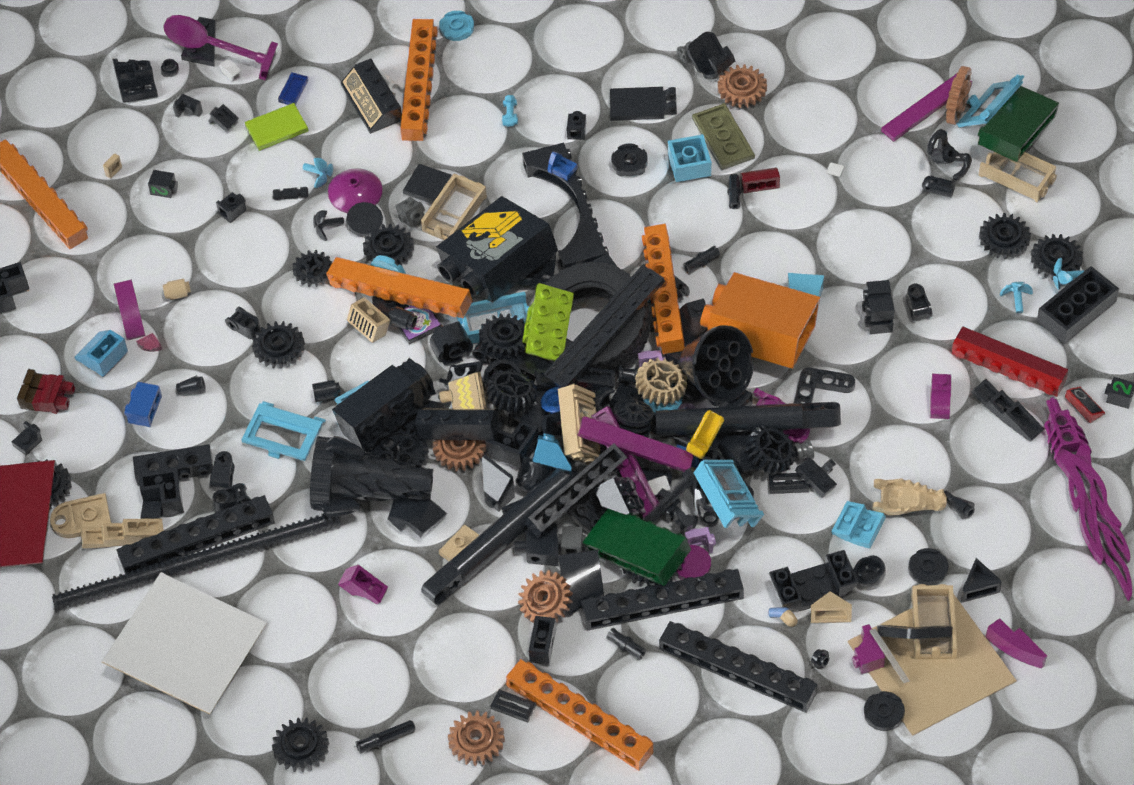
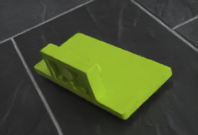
M538 283L535 299L528 308L522 342L527 344L526 353L555 361L564 352L574 295L572 292Z

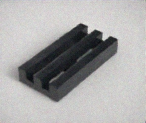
M782 473L772 476L769 474L770 494L809 492V484L805 480L793 481L803 479L798 473ZM778 480H785L783 482H773Z
M499 689L490 707L494 711L528 723L533 710L536 708V703ZM500 697L505 698V699H507V700H510V701H513V702H515V703H518V704L524 705V706H526V707H529V709L523 708V707H521V706H518V705L515 704V703L507 702V701H504V700L499 699V698H500Z

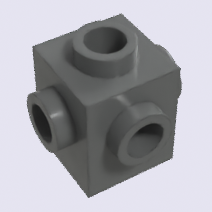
M409 197L395 205L401 223H405L409 227L417 226L421 223V219L425 215V208L421 202H417Z

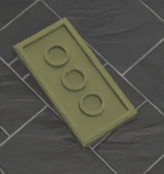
M725 103L692 114L694 123L701 135H704L705 142L721 170L755 159L752 148Z

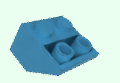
M112 330L99 331L74 358L104 377L128 352L125 338Z

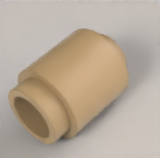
M184 278L168 281L167 284H163L165 299L170 298V300L188 297L187 293L191 292L189 281L185 282Z

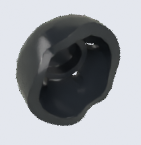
M875 555L861 558L853 569L859 584L863 587L879 585L886 575L883 560Z

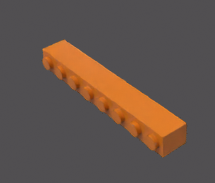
M6 139L1 141L0 172L69 249L87 240L86 231L88 228L86 224L78 220L73 210L68 209L64 199L58 198L53 187H48L43 176L39 177L35 167L28 164L26 157L18 153L13 143L10 144Z
M338 257L334 259L326 273L330 285L335 288H343L351 292L376 296L403 305L407 304L419 309L423 308L435 313L447 314L451 317L464 318L473 302L469 289Z

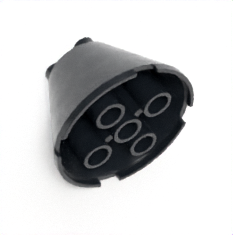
M720 325L708 330L694 341L689 342L678 359V365L687 379L707 399L717 403L733 401L742 395L751 381L754 370L751 357L753 349L749 339L741 330L729 325Z

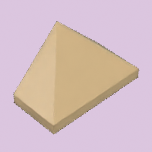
M832 592L827 593L811 605V623L851 622L852 604Z

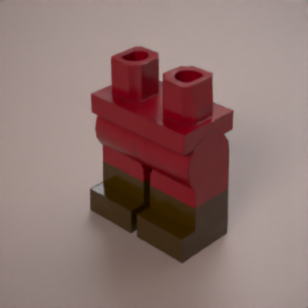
M28 369L18 393L17 401L20 409L57 414L59 410H68L70 400L68 397H64V395H73L75 385L73 382L66 381L64 375H46L36 373L34 369Z

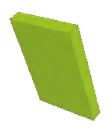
M294 103L245 122V127L259 151L308 132V127Z

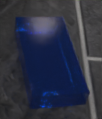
M291 72L278 97V102L287 105L294 103L296 106L308 82V76Z

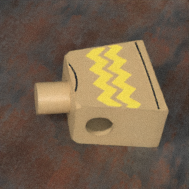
M481 372L448 383L449 390L439 393L441 403L452 402L453 409L487 408Z

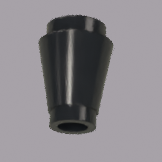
M196 375L177 383L176 389L178 394H201L202 391L206 390L204 378Z

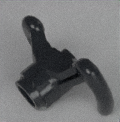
M943 129L937 130L930 138L927 145V154L931 155L932 161L938 165L954 161L963 162L962 169L953 175L955 181L961 179L971 166L972 158L970 154L956 151L949 144L947 132ZM938 140V146L937 148H934L935 143Z

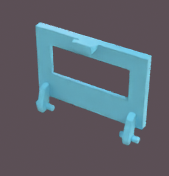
M1016 75L1010 81L993 83L979 99L976 95H972L967 100V104H970L971 108L960 119L957 126L965 127L988 123L1022 85L1024 75ZM1003 89L979 116L971 117L994 90Z
M263 401L262 404L259 403L241 440L243 443L268 450V456L279 459L281 454L306 461L326 419L316 416L314 419L275 408L274 404ZM265 422L307 436L301 448L297 449L255 435L261 423Z

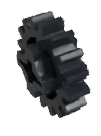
M308 250V254L301 253V258H295L296 263L292 264V270L296 281H301V285L308 283V287H311L312 284L318 287L319 282L325 284L324 279L328 280L326 273L332 265L329 255L325 256L324 252L318 254L317 250L311 253Z

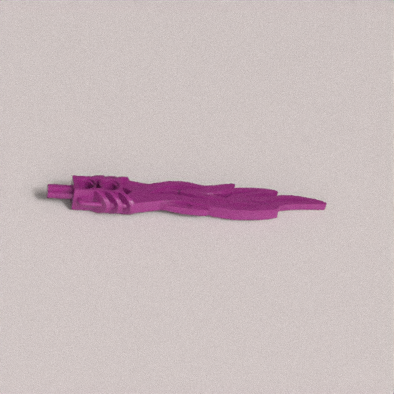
M1051 397L1050 400L1046 401L1050 411L1048 421L1044 424L1049 437L1047 443L1048 446L1052 445L1050 451L1051 453L1055 452L1054 461L1068 478L1069 496L1073 510L1075 512L1079 511L1081 533L1094 559L1100 565L1104 561L1110 567L1126 599L1130 601L1132 596L1130 572L1113 543L1116 545L1126 562L1129 563L1131 556L1126 540L1120 530L1122 524L1108 505L1107 490L1103 480L1092 467V450L1084 430L1078 425L1076 418L1070 415L1069 410H1061L1057 398ZM1081 475L1085 478L1090 487L1089 499ZM1097 513L1100 516V518L1107 524V526L1104 523L1097 521ZM1099 531H1100V533L1102 534L1103 540H1104V542H1105V545H1106L1108 551L1110 552V554L1112 555V557L1115 559V561L1120 565V567H1121V569H1122V571H1123V573H1124V575H1125V579H1124L1122 573L1120 572L1119 568L1117 567V565L1114 563V561L1110 558V556H1109V555L1106 553V551L1104 550V548H1103V546H1102V543H1101V540H1100Z

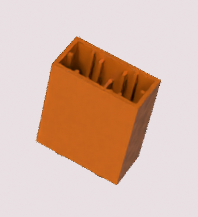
M734 272L727 285H717L712 305L706 304L704 307L700 325L707 327L708 330L720 325L736 327L749 339L753 349L751 357L793 369L815 329L820 297Z

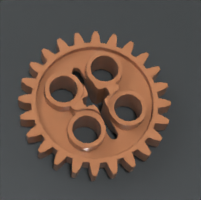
M961 66L957 76L953 79L946 104V122L949 124H957L961 113L963 114L971 89L972 69L970 67Z

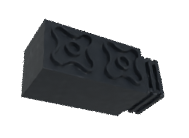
M408 358L400 366L395 367L393 364L335 406L332 411L342 434L352 443L363 448L366 453L414 417L418 410L424 409L423 403L426 402L425 400L430 399L436 392L428 372L419 363Z

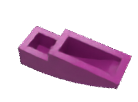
M132 279L114 283L127 341L146 336Z
M1000 618L988 626L985 637L1001 651L1028 665L1038 668L1045 666L1047 655L1020 628L1013 632Z

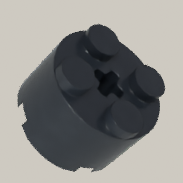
M454 322L445 326L439 325L433 329V335L429 343L438 361L442 362L443 365H456L463 361L462 358L466 354L469 356L472 353L473 344L460 322Z

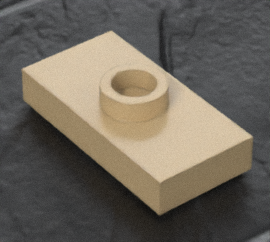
M463 525L439 550V555L450 561L478 537L479 534Z

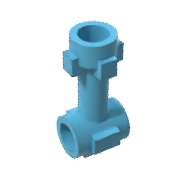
M507 95L505 101H503L504 107H507V114L502 115L503 126L510 127L518 124V116L514 114V106L517 105V100L515 96Z

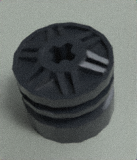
M624 399L618 401L614 405L613 415L619 427L649 438L654 414L652 408L640 400Z

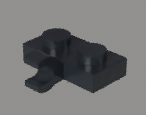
M809 457L795 469L822 498L837 485L828 475L836 465L832 459H829L820 467Z

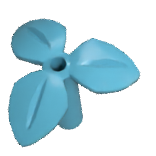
M314 158L315 165L304 163L303 170L320 175L314 184V188H319L327 182V175L332 176L334 167L333 164H329L327 167L325 160Z
M1059 258L1053 270L1056 274L1053 277L1056 288L1060 290V283H1070L1074 278L1082 274L1084 270L1062 271V258Z
M1012 282L1001 290L1000 296L1013 291L1016 313H1023L1021 291L1032 295L1033 289L1030 285L1025 284V282Z

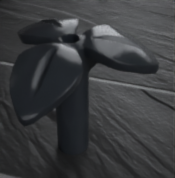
M321 210L316 215L314 214L313 225L316 228L317 235L322 240L327 241V237L322 229L326 226L344 224V218L325 219L327 211Z

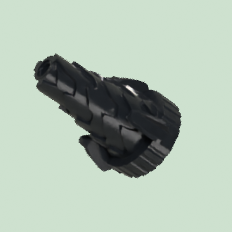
M318 436L311 468L310 507L316 511H323L327 517L333 518L359 512L360 505L358 503H366L368 501L398 500L399 497L420 500L431 499L434 470L415 467V464L395 462L393 459L378 457L377 454L365 453L363 448L339 436Z

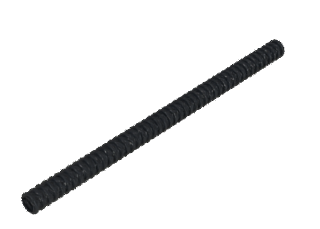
M322 513L321 516L316 515L315 518L310 517L309 520L305 518L302 522L300 520L298 523L292 522V525L286 524L285 527L280 526L279 529L275 527L272 531L268 529V532L262 531V534L258 532L255 536L252 534L250 537L245 536V539L232 540V543L229 541L225 545L221 543V546L215 545V548L209 547L208 550L203 549L202 552L198 550L195 554L191 552V555L185 554V557L179 556L178 559L173 558L171 561L168 559L165 563L161 561V564L155 563V566L149 565L148 568L144 566L143 569L140 570L138 568L135 572L131 570V573L125 572V575L119 574L118 577L114 575L113 578L110 579L108 577L105 581L101 579V582L95 581L94 584L89 583L88 586L85 584L81 588L77 586V589L71 588V591L65 590L64 593L58 592V595L52 594L55 609L60 611V608L66 609V606L72 607L73 604L76 606L80 602L83 604L86 600L90 602V599L96 600V597L102 598L103 595L108 596L110 593L113 595L116 591L120 593V590L126 591V588L132 589L133 586L137 588L138 585L141 584L143 586L146 582L150 584V581L155 582L160 573L173 577L176 573L180 575V572L186 573V570L192 571L193 568L197 570L198 567L201 566L203 568L206 564L210 566V563L216 564V561L222 562L223 559L227 561L230 557L233 559L236 555L240 557V554L246 555L247 552L250 554L253 550L257 552L258 549L263 550L264 547L270 548V545L276 546L277 543L280 545L283 541L287 543V540L293 541V538L299 539L300 536L305 537L307 534L310 536L313 532L317 534V531L323 532V529H326V531L330 527L334 529L335 526H341L340 517L329 518Z

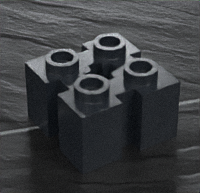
M889 280L866 282V289L863 290L864 301H862V310L866 312L865 326L869 327L870 335L892 333L895 309Z

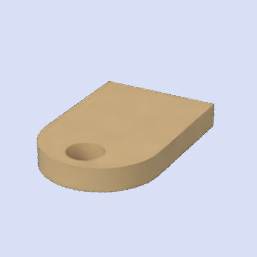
M98 494L59 504L52 511L50 517L53 531L63 538H75L81 536V528H101L102 523H111L106 494ZM59 519L66 520L65 523L61 525L56 524V522Z

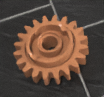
M746 64L742 68L739 65H736V69L729 67V72L724 70L723 75L719 76L718 93L721 94V99L725 98V103L732 101V106H735L737 103L739 108L742 107V104H745L748 108L749 103L755 106L756 100L761 102V97H765L767 79L764 78V73L759 74V69L753 71V66H750L749 69L746 68Z
M486 440L433 441V454L436 456V461H440L441 466L447 464L448 470L455 466V471H458L459 467L466 471V465L473 468V462L480 463L479 458H482L484 452H486Z
M541 570L539 577L533 573V580L531 581L526 578L528 585H521V588L525 591L518 593L523 598L518 601V604L523 606L520 608V611L525 613L524 617L528 620L530 619L532 623L535 621V616L555 618L558 623L559 615L563 618L565 617L563 610H570L566 604L573 602L568 598V596L573 595L568 590L571 586L565 583L566 579L563 576L560 577V574L557 572L553 574V572L548 570L545 574ZM548 594L547 600L542 602L543 597Z
M476 711L475 716L468 712V718L460 715L461 722L454 720L455 727L449 728L451 734H448V741H450L448 744L449 749H452V755H457L458 761L465 758L466 765L472 760L474 766H476L477 761L480 760L482 765H485L486 758L492 762V755L499 756L498 749L503 750L505 736L503 735L504 729L500 728V721L495 722V716H491L488 719L487 712L480 716L479 711ZM480 737L478 740H473L472 738Z

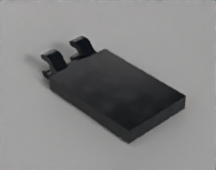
M663 86L610 89V121L664 119V115L677 114L676 87H669L666 90H663Z

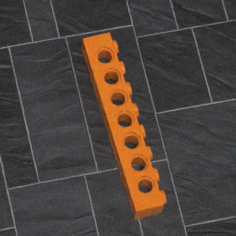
M434 19L412 20L401 120L402 141H424V134L428 132V124L425 121L429 120V109H427V106H430L431 97L428 95L429 92H432V81H430V78H433V67H431V64H435V54H433V51H436V40H434V37L438 35V27L434 26Z
M664 223L644 227L645 235H642L643 246L647 247V249H644L645 260L649 261L645 265L665 279V283L650 298L651 304H655L651 308L653 318H657V321L653 322L655 333H659V336H655L657 347H661L663 354L683 351L685 344L667 226Z
M520 659L506 676L507 687L524 698L535 702L538 707L638 771L654 753L653 743L647 736L639 735L631 726H625L619 722L614 715L606 714L598 705L586 701L581 694L573 693L565 684L553 680L548 673H542L537 670L532 663H526ZM529 680L535 681L534 683H528ZM567 701L568 703L561 704L560 702ZM580 711L585 712V713L582 714V715L576 714L577 712H580ZM595 722H600L601 724H600V725H594L593 723H595ZM611 733H617L618 735H616V736H611V735H609V734H611ZM629 743L635 744L632 747L627 746Z

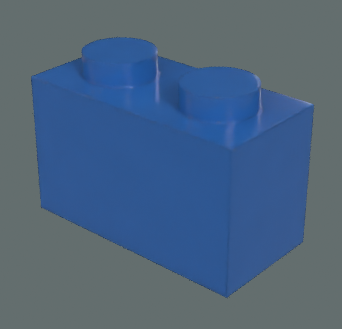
M137 382L135 389L133 388L131 391V400L126 405L124 413L127 416L128 423L151 427L162 398L160 386Z

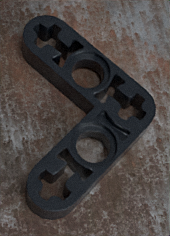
M811 367L804 368L800 373L794 403H812L816 388L851 393L855 389V378L846 373ZM811 375L809 383H806L807 376ZM829 377L833 382L825 383L823 379ZM802 390H809L810 394L804 396L800 392Z
M877 625V632L880 636L903 639L952 637L953 626L908 627Z

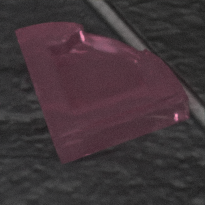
M153 333L136 341L138 347L144 351L156 352L162 350L161 344Z

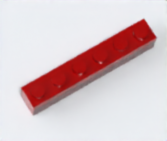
M962 326L953 342L952 354L958 358L971 361L975 365L983 366L1012 380L1022 382L1029 387L1037 388L1046 394L1058 397L1067 380V368Z

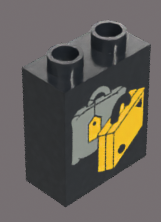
M503 196L499 197L436 246L441 259L437 268L442 277L450 283L457 280L462 284L463 288L469 289L472 297H476L479 294L492 303L558 252L550 224Z

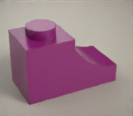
M932 373L930 418L950 419L951 374Z
M359 564L347 568L338 583L341 588L352 596L364 597L375 604L381 602L388 589L387 585Z
M870 624L862 626L861 637L863 641L859 647L854 649V656L852 657L855 668H859L861 674L883 668L885 664L883 651L870 633V630H872Z

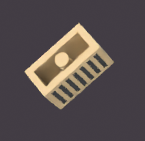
M365 297L351 304L347 321L372 343L386 336L390 319Z

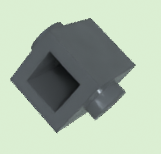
M574 525L562 526V534H558V546H561L562 555L582 552L583 541L586 538V535H583L582 527Z

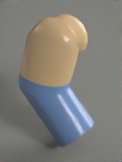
M769 608L770 618H780L787 626H796L798 620L789 608Z

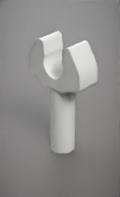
M384 70L379 71L395 97L396 91L394 89H399L404 93V86L401 80L393 81Z

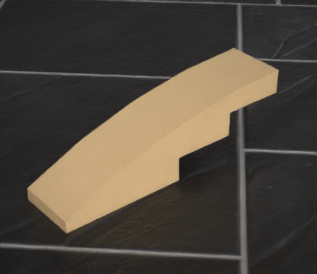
M123 519L122 523H102L101 528H81L82 548H104L135 543L142 538L151 537L164 531L162 519Z

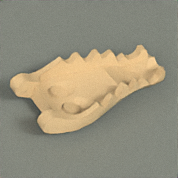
M902 478L893 480L874 479V488L881 490V502L873 503L872 509L876 512H881L885 515H901L920 510L942 511L946 507L947 497L943 489L938 491L928 489L927 485H921L919 482L914 484L911 480H904Z

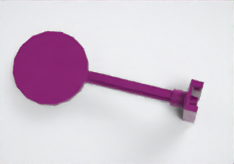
M172 15L166 19L163 25L167 37L182 47L200 48L205 43H209L255 60V62L261 64L259 78L266 80L278 43L271 41L265 54L257 53L208 36L207 30L200 22L184 15Z

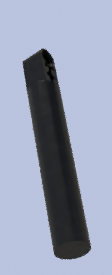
M837 402L656 411L657 437L694 435L708 410L724 417V422L717 434L752 432L753 429L761 428L763 425L766 428L772 427L778 430L836 427L841 424L840 404Z
M555 469L422 585L421 592L434 604H441L528 529L525 525L527 518L570 482L569 476L561 469Z

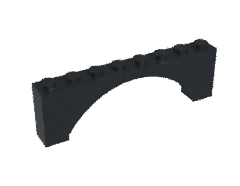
M564 142L522 153L523 166L527 177L539 178L556 185L571 197L579 210L580 221L574 236L564 249L558 251L562 270L572 267V265L591 262L607 253L609 254L607 246H603V235L597 230V219L592 217V206L587 204V193L581 188L582 181L580 176L576 175L577 170L568 181L548 172V164L552 152H557L568 160L572 159L571 151L566 149Z

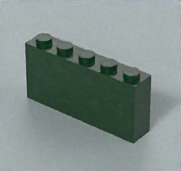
M1020 86L989 122L979 129L977 135L979 137L978 145L1017 162L1054 120L1059 102Z
M609 508L583 541L587 551L598 550L600 559L663 586L666 585L692 550L688 544V539L684 535L672 533L665 527L660 528L651 521H643L636 515H625Z

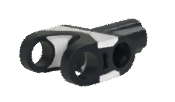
M688 468L682 473V478L689 474L695 480L688 487L693 496L694 510L704 526L714 527L719 523V517L694 475V471L697 468ZM707 516H714L716 518L712 522L705 520Z

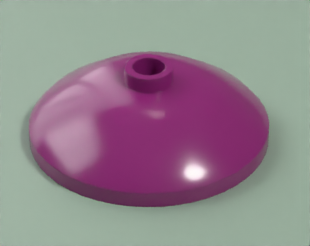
M360 168L348 169L337 174L328 187V197L331 204L337 210L347 213L352 206L361 202L377 205L383 193L380 179L373 172Z

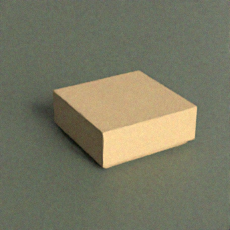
M115 153L103 164L106 177L111 179L122 168L120 156Z

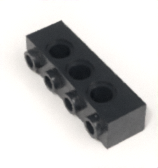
M210 444L133 456L137 486H139L138 474L177 468L179 478L186 480L191 477L208 476L211 474L214 466Z

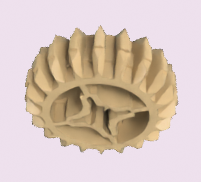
M657 357L655 361L650 359L648 363L644 362L642 367L638 369L635 378L638 394L643 395V400L649 399L650 404L656 402L657 406L660 403L666 406L668 403L673 405L675 401L679 402L687 388V377L683 374L682 369L679 368L678 364L674 365L673 360L667 362L666 358L660 361ZM675 383V387L671 388V384Z

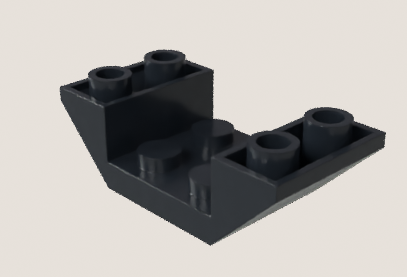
M845 550L827 554L824 564L790 573L787 566L769 572L782 606L798 611L810 609L812 604L829 592L842 598L859 584Z

